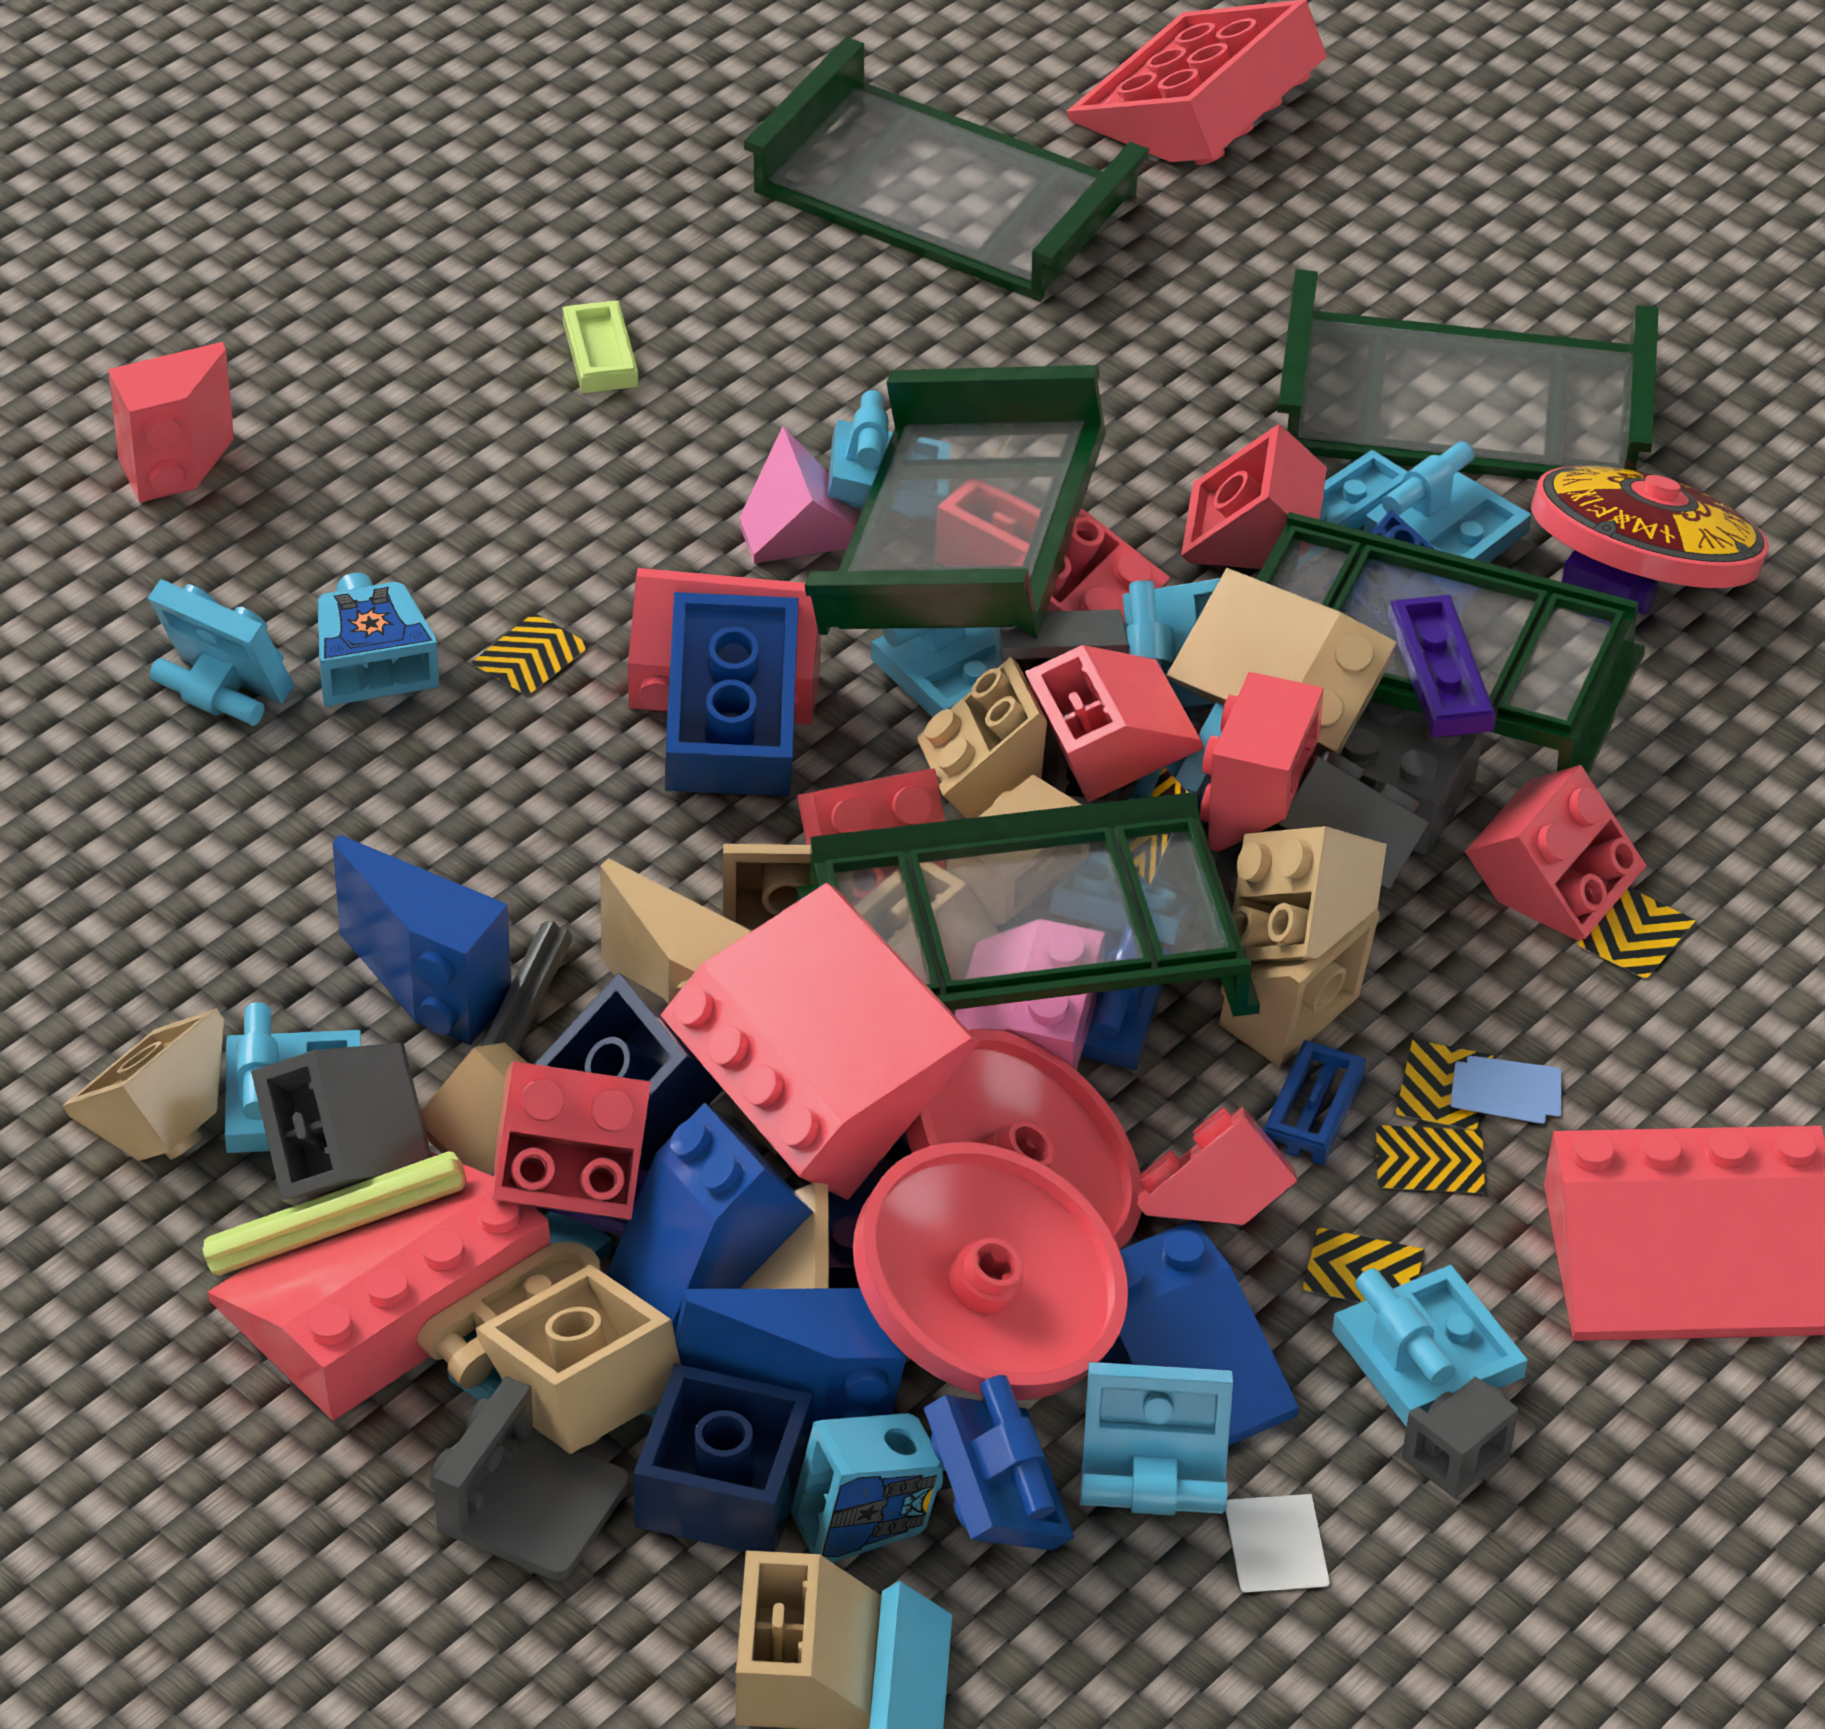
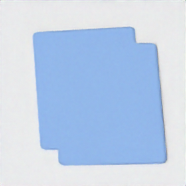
M1468 1056L1467 1063L1460 1061L1455 1063L1450 1105L1453 1108L1544 1124L1546 1115L1561 1116V1069L1544 1065Z

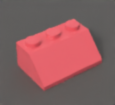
M638 568L628 658L629 709L668 712L674 592L798 598L794 724L812 725L820 680L821 635L818 632L811 596H806L805 583Z

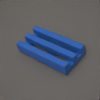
M1304 1040L1263 1131L1275 1145L1277 1142L1286 1144V1154L1299 1157L1303 1149L1313 1152L1312 1162L1325 1165L1365 1074L1367 1058ZM1313 1061L1323 1062L1322 1069L1296 1126L1286 1125L1285 1123ZM1339 1067L1346 1069V1073L1319 1133L1310 1132Z

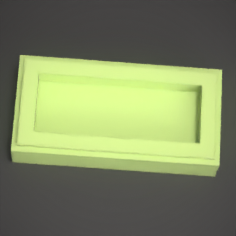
M619 301L562 307L563 325L581 393L638 387V369Z

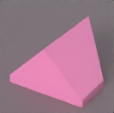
M782 426L740 515V528L754 564L847 549L860 517L858 508L848 506L839 499L827 497L829 472L784 426Z

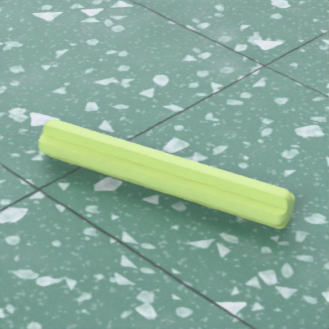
M448 1151L211 1235L204 1240L203 1254L205 1261L214 1275L221 1276L453 1194L465 1187L466 1175L464 1168L456 1153Z

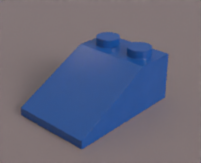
M674 592L665 791L790 796L798 598Z
M339 835L332 843L340 935L414 1022L424 1025L436 1034L447 1035L471 1045L497 1014L511 986L508 904Z
M704 1103L687 1121L674 1131L672 1137L656 1152L633 1208L632 1219L628 1220L606 1275L672 1320L676 1336L684 1289H740L813 1211L750 1142Z
M1195 1220L1119 1250L1127 1276V1310L1120 1334L1100 1363L1232 1371L1233 1390L1228 1446L1298 1416L1299 1406L1231 1266Z
M860 1288L684 1289L675 1336L681 1365L812 1393V1426L813 1422L820 1420L893 1414L907 1357L879 1326L870 1312Z

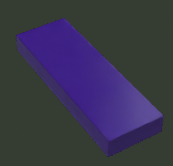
M1451 595L1390 601L1389 620L1431 737L1494 731L1496 714Z

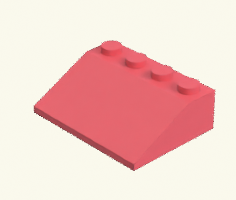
M1307 0L1182 12L1069 108L1066 113L1069 121L1125 144H1128L1130 141L1149 148V154L1166 161H1194L1196 165H1204L1221 158L1225 153L1224 148L1235 138L1250 132L1254 128L1253 122L1263 113L1278 107L1283 101L1281 97L1290 89L1306 82L1311 77L1310 72L1327 55Z
M825 883L702 963L660 1014L663 1020L800 1178L811 1183L828 1184L829 1192L846 1200L853 1195L979 1043L836 887L829 883Z
M1822 1126L1553 1131L1544 1179V1190L1573 1341L1825 1335V1138Z
M431 1152L432 1157L439 1155ZM462 1164L466 1175L465 1187L461 1191L249 1265L208 1291V1299L332 1421H335L430 1357L417 1342L421 1328L429 1319L537 1251L551 1245L549 1222L534 1206L493 1201L494 1176Z

